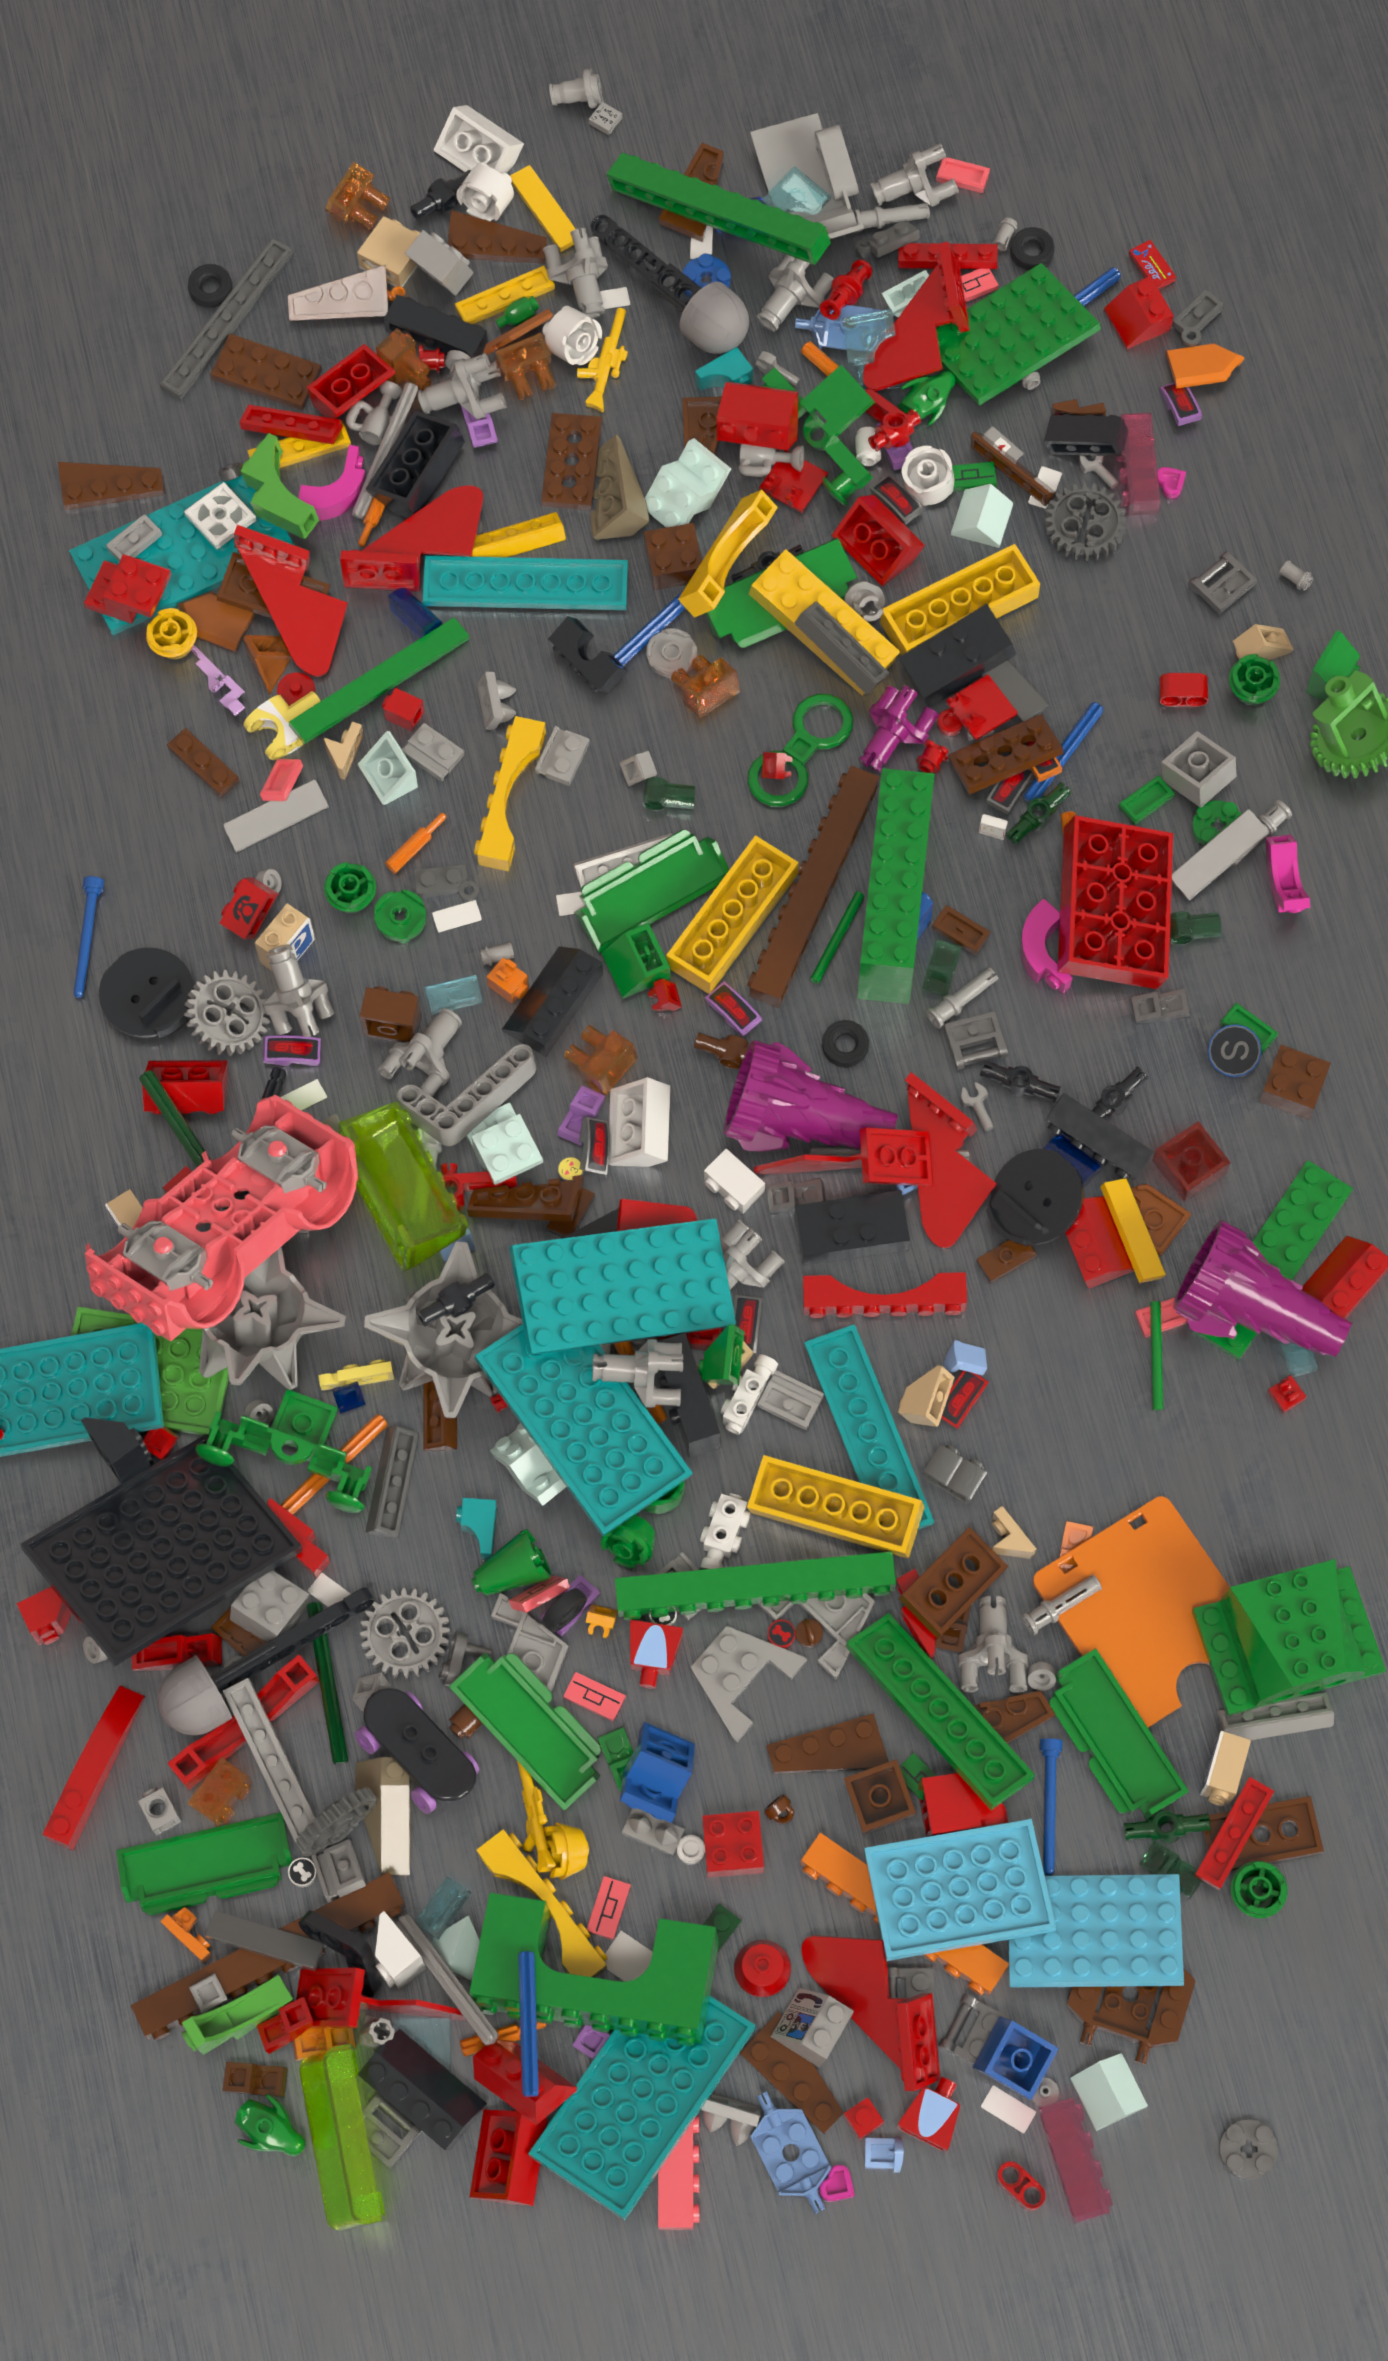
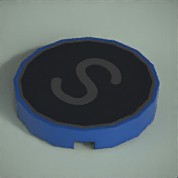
M1237 1024L1225 1026L1218 1030L1211 1038L1208 1048L1209 1059L1213 1067L1223 1076L1231 1078L1248 1075L1257 1067L1262 1054L1260 1041L1256 1034L1246 1026Z

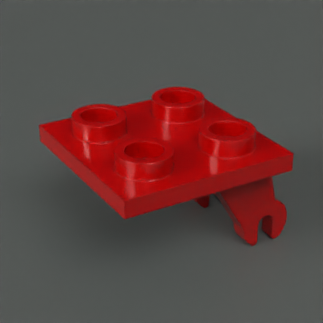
M804 460L801 471L795 470L791 463L776 462L759 486V490L762 489L766 494L802 513L822 485L823 477L827 478L828 472Z
M989 674L946 700L947 705L975 741L1018 715L1016 709Z

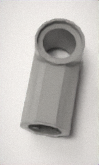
M365 2015L357 2045L377 2051L386 2041L392 2040L395 2029L392 2028L390 2020Z

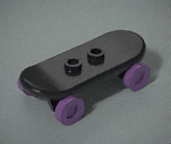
M385 1688L378 1690L369 1697L364 1707L363 1719L365 1726L360 1727L355 1732V1738L359 1745L369 1754L376 1752L381 1745L419 1785L411 1792V1797L422 1812L430 1814L437 1807L435 1800L441 1802L461 1800L473 1790L476 1783V1775L479 1773L478 1764L469 1753L461 1751L423 1711L422 1705L412 1693L394 1688Z

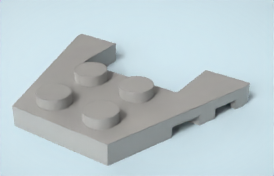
M500 1593L491 1614V1619L517 1628L507 1655L509 1653L516 1654L552 1693L569 1649L568 1645L542 1624L536 1622L528 1613L512 1609L509 1598Z
M864 1593L863 1597L848 1599L846 1595L835 1596V1599L832 1601H819L818 1598L807 1599L806 1603L799 1604L836 1640L817 1661L835 1680L839 1677L850 1654V1651L846 1648V1642L861 1632L875 1604V1601L867 1593ZM781 1601L779 1605L773 1607H764L763 1603L758 1605L774 1621H777L794 1604H791V1601Z
M726 1626L690 1667V1670L717 1711L719 1718L726 1726L733 1741L738 1743L751 1728L753 1722L733 1706V1702L768 1662L792 1680L807 1663V1659L804 1656Z

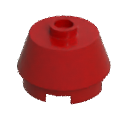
M755 1940L745 1945L737 1954L734 1963V1974L740 1987L747 1993L756 1997H769L780 1992L788 1983L791 1974V1963L786 1951L777 1943L769 1940Z

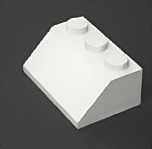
M468 105L452 108L433 151L464 172L472 170L479 162H483L499 172L507 173L515 165L524 143Z
M647 1077L610 1090V1166L650 1167L668 1161L670 1085Z
M382 1912L379 1916L375 1957L379 1963L375 1967L390 1988L396 1985L401 1990L423 1972L426 1966L420 1954L386 1912Z

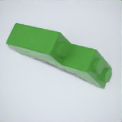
M268 433L265 439L258 444L256 451L250 459L245 461L240 471L246 485L257 490L250 503L257 517L302 539H306L319 522L314 506L298 499L281 482L279 466L283 451L277 437Z
M277 1975L251 1992L222 2007L185 2020L182 2024L186 2030L181 2034L193 2051L198 2049L204 2055L232 2037L238 2040L257 2028V2025L278 2015V2009L293 2002L294 1999L281 1977Z

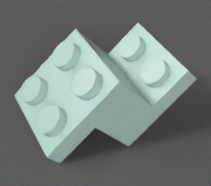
M696 439L689 440L679 460L663 465L645 497L648 513L666 528L689 524L694 514L710 509L731 468Z
M510 1102L495 1109L467 1135L484 1172L489 1173L494 1185L543 1163V1158L521 1115H516Z
M521 1423L509 1436L499 1439L495 1447L490 1450L494 1458L508 1469L522 1491L542 1506L566 1487Z

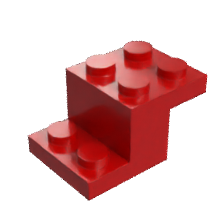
M125 554L122 555L118 565L104 560L84 601V606L87 609L131 624L137 613L152 618L172 575L171 571Z

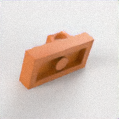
M186 1907L182 1908L172 1917L167 1914L160 1922L205 1964L212 1957V1954L207 1950L211 1945L199 1934L194 1938L189 1933L198 1919Z

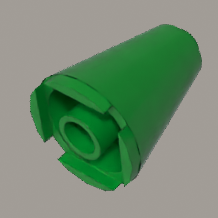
M527 1528L518 1533L474 1571L475 1577L471 1580L478 1593L483 1592L488 1596L539 1583L551 1578L548 1562L542 1550L538 1549L535 1543H533L536 1539Z

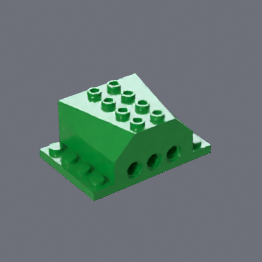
M1336 1559L1232 1586L1220 1601L1196 1607L1192 1610L1226 1716L1386 1672L1351 1568L1348 1566L1337 1569Z

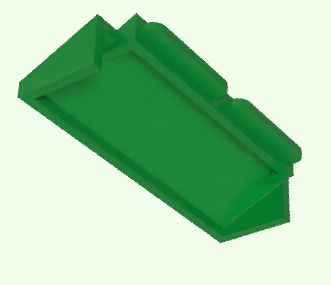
M838 538L794 556L844 601L845 593L848 590L846 583L857 579V576ZM767 568L724 586L725 593L715 609L705 613L714 636L721 638L730 634L733 642L745 648L787 629L749 595L751 585Z
M680 830L641 852L638 856L639 862L635 865L630 862H624L583 885L581 888L582 895L579 897L585 906L575 911L574 914L598 953L604 951L625 932L647 923L651 924L718 886L730 869L717 842L709 837L697 841L696 836L689 833V831Z
M1096 1648L1058 1671L1056 1680L1061 1688L1053 1693L1049 1705L1076 1749L1082 1753L1088 1751L1092 1758L1088 1762V1767L1118 1813L1124 1814L1127 1812L1131 1814L1139 1808L1146 1820H1148L1189 1792Z
M485 1652L449 1686L564 1811L601 1776L592 1767V1764L600 1757V1744L566 1707L557 1706L554 1708L550 1704L552 1700L551 1691L516 1654L509 1653L507 1656L504 1654L495 1662Z
M281 1812L116 1850L120 1885L126 1903L139 1901L142 1911L147 1915H155L203 1904L207 1901L208 1897L215 1895L220 1899H225L275 1887L282 1880L280 1868L290 1866L293 1862L285 1820Z

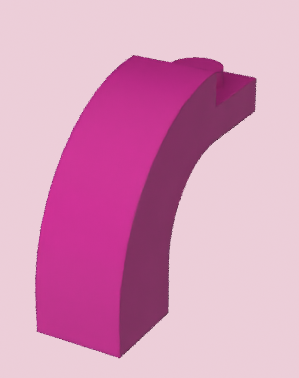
M349 445L345 469L337 481L323 487L301 485L298 499L314 506L319 521L340 516L356 504L366 480L365 469H363L364 456H360L359 446Z
M1291 834L1265 837L1268 875L1278 912L1298 913L1305 910V908H1310V897L1303 889L1299 876L1296 840Z
M1043 898L1032 909L1025 921L1020 943L1021 959L1025 970L1036 984L1044 977L1046 983L1052 989H1058L1064 994L1071 986L1072 977L1069 974L1058 972V964L1048 955L1045 947L1048 937L1060 927V912Z

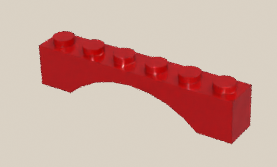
M966 1272L938 1273L928 1282L915 1289L887 1295L869 1294L854 1290L840 1283L831 1275L803 1276V1315H809L811 1318H823L826 1314H836L837 1317L841 1318L851 1317L853 1314L876 1317L880 1313H891L892 1316H905L907 1313L917 1312L921 1316L933 1315L934 1312L958 1315L962 1311H966L967 1307Z
M299 1654L281 1668L257 1693L270 1722L274 1721L319 1683V1679ZM233 1715L232 1719L187 1746L167 1764L189 1791L245 1745L247 1741Z

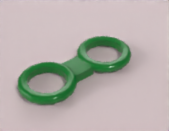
M815 694L806 697L797 705L793 714L792 727L795 731L794 736L783 748V751H770L773 753H786V755L792 757V762L785 763L796 771L798 783L790 793L782 796L766 793L758 782V775L763 764V754L753 761L748 771L747 784L752 795L759 802L770 807H785L794 804L804 795L808 787L809 774L805 765L817 750H829L838 747L848 739L853 729V716L849 706L840 698L831 694ZM818 705H828L835 708L843 720L840 731L829 738H817L810 735L803 725V717L809 709Z

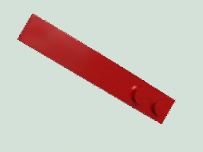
M119 1685L82 1751L42 1835L48 1841L71 1851L74 1850L143 1704L144 1695Z

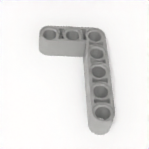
M525 1044L514 1046L447 1107L415 1085L401 1087L397 1097L402 1115L445 1146L456 1145L536 1073L537 1068L532 1049Z

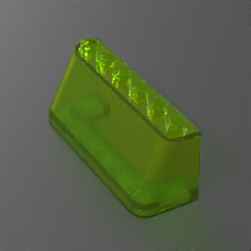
M398 1101L339 1122L338 1133L350 1138L355 1145L359 1178L356 1182V1187L399 1267L405 1272L417 1267L465 1236L468 1222L463 1213L460 1214L457 1210L454 1195L451 1192H447L443 1175L440 1171L436 1172L430 1152L424 1150L419 1132L411 1127L408 1112L405 1109L402 1110Z
M346 2044L308 2056L301 2062L299 2073L327 2223L336 2231H345L387 2222L382 2192H377L356 2077L358 2076L359 2069L355 2047L351 2044Z

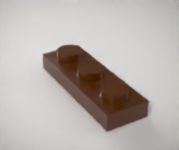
M186 728L167 744L168 749L220 798L239 782V777Z

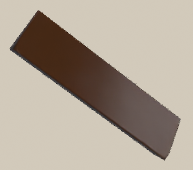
M978 432L971 434V448L987 461L994 462V466L1042 505L1047 506L1050 500L1055 498L1057 492L988 437Z
M434 1382L424 1383L423 1450L457 1449V1416L456 1418L444 1417Z

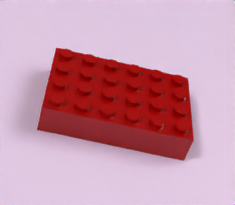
M1074 815L1064 826L1058 951L1059 973L1158 989L1168 979L1173 833Z

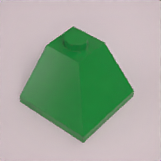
M729 1324L704 1352V1359H700L698 1368L704 1382L739 1386L745 1331L736 1325Z

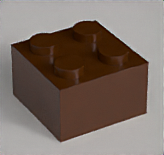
M694 523L644 531V547L653 590L687 585L702 562Z
M380 986L374 988L366 987L359 1016L364 1036L402 1043L410 1042L414 1035L418 1033L422 1018L419 997L409 991L397 993Z
M1280 1045L1259 1102L1310 1120L1331 1062Z
M897 1759L843 1778L864 1835L917 1816Z

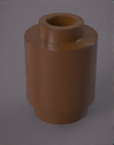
M465 1704L449 1719L452 1724L449 1729L459 1739H462L463 1736L469 1739L483 1725Z

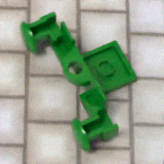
M840 365L804 399L798 394V419L806 411L809 413V417L806 419L803 427L806 441L814 449L826 451L843 470L831 482L825 476L822 482L826 490L837 502L843 506H848L849 504L846 499L858 488L861 490L873 477L840 441L838 436L875 402L850 373ZM775 367L762 378L765 384L761 387L796 391ZM816 411H818L823 416V418L827 421L826 423H824L819 418V416L815 413ZM819 429L823 430V438L819 441H813V433Z
M287 1389L271 1428L268 1427L269 1424L244 1415L241 1417V1424L238 1425L221 1419L222 1413L216 1411L209 1428L207 1443L196 1446L195 1450L199 1457L218 1466H230L235 1461L228 1453L231 1444L264 1456L267 1455L271 1448L276 1459L284 1464L296 1465L309 1461L310 1464L307 1471L339 1482L336 1491H328L325 1494L329 1504L349 1513H359L365 1508L364 1504L357 1499L360 1491H365L372 1467L366 1466V1469L362 1470L345 1463L346 1452L324 1445L338 1412V1407ZM288 1445L296 1448L297 1452L294 1455L288 1456L283 1453L282 1447Z

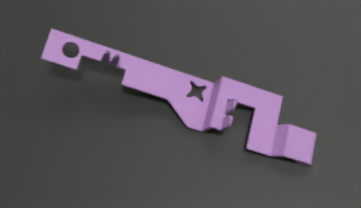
M193 645L191 651L200 659L195 664L208 676L209 690L214 693L225 684L231 691L219 701L234 716H237L245 709L237 698L245 692L228 675L225 676ZM221 675L223 679L219 682L217 678Z

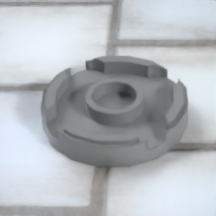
M667 628L650 638L647 644L646 658L650 668L656 674L666 678H677L685 675L693 668L697 660V646L687 632L680 629Z

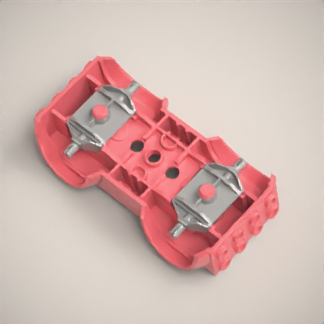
M277 1095L261 1099L257 1103L254 1119L247 1132L245 1133L240 1128H236V1131L233 1130L231 1136L239 1142L229 1152L215 1160H210L206 1151L202 1153L204 1162L160 1199H147L143 1203L142 1211L133 1228L129 1227L126 1223H122V1226L118 1227L117 1232L125 1238L107 1253L98 1256L91 1249L90 1243L85 1246L86 1269L89 1273L91 1290L95 1295L102 1296L110 1301L116 1309H122L130 1314L136 1322H142L148 1326L157 1336H163L170 1342L186 1328L204 1329L219 1324L226 1319L238 1303L244 1287V1278L301 1229L315 1231L329 1228L346 1213L353 1200L356 1182L359 1180L355 1145L350 1138L340 1135L329 1125L322 1124L308 1112L301 1111L290 1101L283 1100ZM243 1191H248L250 1193L245 1196V1199L243 1200L235 1198ZM224 1207H229L227 1210L220 1211ZM205 1223L211 1224V1229L206 1232L197 1230Z

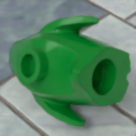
M946 370L934 376H922L908 381L901 387V390L912 387V389L897 406L898 409L905 414L913 409L914 412L916 411L919 414L921 420L932 414L927 425L933 424L944 410L948 395L956 383L955 376L952 372Z
M265 2095L273 2105V2108L249 2099L238 2109L234 2123L253 2140L238 2139V2142L244 2147L257 2152L278 2151L294 2157L303 2152L305 2148L303 2136L294 2129L284 2106L273 2096Z

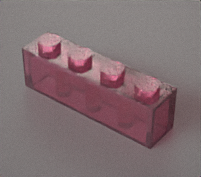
M1151 413L1121 414L1129 430L1123 455L1118 456V462L1122 461L1123 468L1120 469V484H1125V491H1122V505L1127 506L1128 516L1158 514L1160 492Z
M1074 2098L1041 2107L1038 2113L1074 2225L1108 2215L1110 2213L1109 2207L1113 2206L1108 2189L1103 2190L1100 2178L1104 2177L1099 2161L1093 2160L1090 2150L1094 2149V2144L1090 2133L1084 2132L1081 2121L1085 2120V2116L1080 2103L1075 2104Z

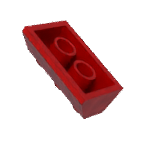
M363 344L306 388L313 407L325 417L337 418L396 374V372L366 344Z
M726 382L717 413V440L789 450L798 439V392Z
M875 495L858 497L831 535L834 539H839L842 547L881 586H885L909 567L925 546Z
M228 1060L148 1061L145 1072L149 1070L154 1072L181 1114H189L193 1111L215 1114L224 1111L227 1101ZM142 1085L144 1112L162 1114Z
M1104 1196L1084 1198L1080 1214L1073 1226L1066 1232L1085 1283L1088 1289L1131 1273L1134 1269Z
M1346 1236L1306 1281L1301 1290L1320 1300L1331 1312L1347 1319L1388 1272V1256L1371 1243Z
M496 2040L494 2044L484 2046L473 2056L474 2079L536 2125L577 2091L575 2085L538 2059L539 2094L535 2097H525L522 2093L521 2046L514 2041Z
M483 2110L470 2198L513 2205H534L540 2163L531 2158L528 2153L546 2129L547 2117L536 2125L518 2111Z

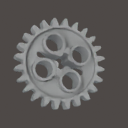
M226 970L221 973L220 977L214 971L210 978L205 975L201 982L197 981L193 986L195 990H191L188 993L191 999L185 1002V1006L191 1009L187 1010L184 1016L191 1017L192 1019L186 1025L187 1027H195L191 1035L201 1036L199 1044L207 1041L209 1043V1051L216 1046L219 1055L224 1049L227 1050L229 1056L234 1053L235 1049L239 1054H242L245 1048L251 1050L254 1047V1043L258 1044L262 1039L260 1035L263 1036L267 1032V1029L263 1026H267L270 1020L264 1017L268 1014H266L263 1004L268 999H260L259 996L263 990L255 991L253 989L256 985L255 981L247 984V975L243 976L240 980L238 979L237 971L230 977ZM216 991L224 993L226 1000L220 999ZM240 1004H245L249 1012H244L240 1008ZM205 1013L212 1014L215 1022L209 1021ZM230 1025L237 1028L239 1033L238 1035L233 1034L230 1031Z
M402 1588L401 1595L397 1596L394 1590H391L390 1599H387L382 1594V1603L380 1605L376 1602L372 1604L375 1611H365V1615L370 1620L361 1621V1626L367 1629V1631L360 1632V1637L368 1639L361 1646L362 1649H370L366 1653V1658L372 1659L376 1657L373 1662L374 1668L383 1664V1674L392 1669L394 1678H397L400 1671L403 1672L405 1679H408L410 1671H413L419 1677L420 1668L430 1672L428 1664L432 1662L438 1665L439 1662L436 1655H446L441 1646H448L450 1644L449 1640L443 1637L451 1634L449 1628L443 1627L449 1623L448 1617L440 1618L445 1612L444 1608L435 1609L437 1605L436 1599L428 1603V1593L426 1592L419 1598L417 1589H414L411 1595H407L406 1589ZM408 1609L417 1611L416 1617L412 1620L403 1618V1613ZM392 1613L397 1614L405 1630L409 1631L411 1640L419 1650L418 1654L413 1652L405 1636L401 1635L399 1626L391 1616ZM383 1624H391L393 1626L392 1632L387 1635L380 1634L379 1628ZM420 1633H430L432 1635L430 1641L427 1643L418 1642L417 1637ZM397 1647L408 1649L407 1654L402 1658L395 1657L393 1652Z

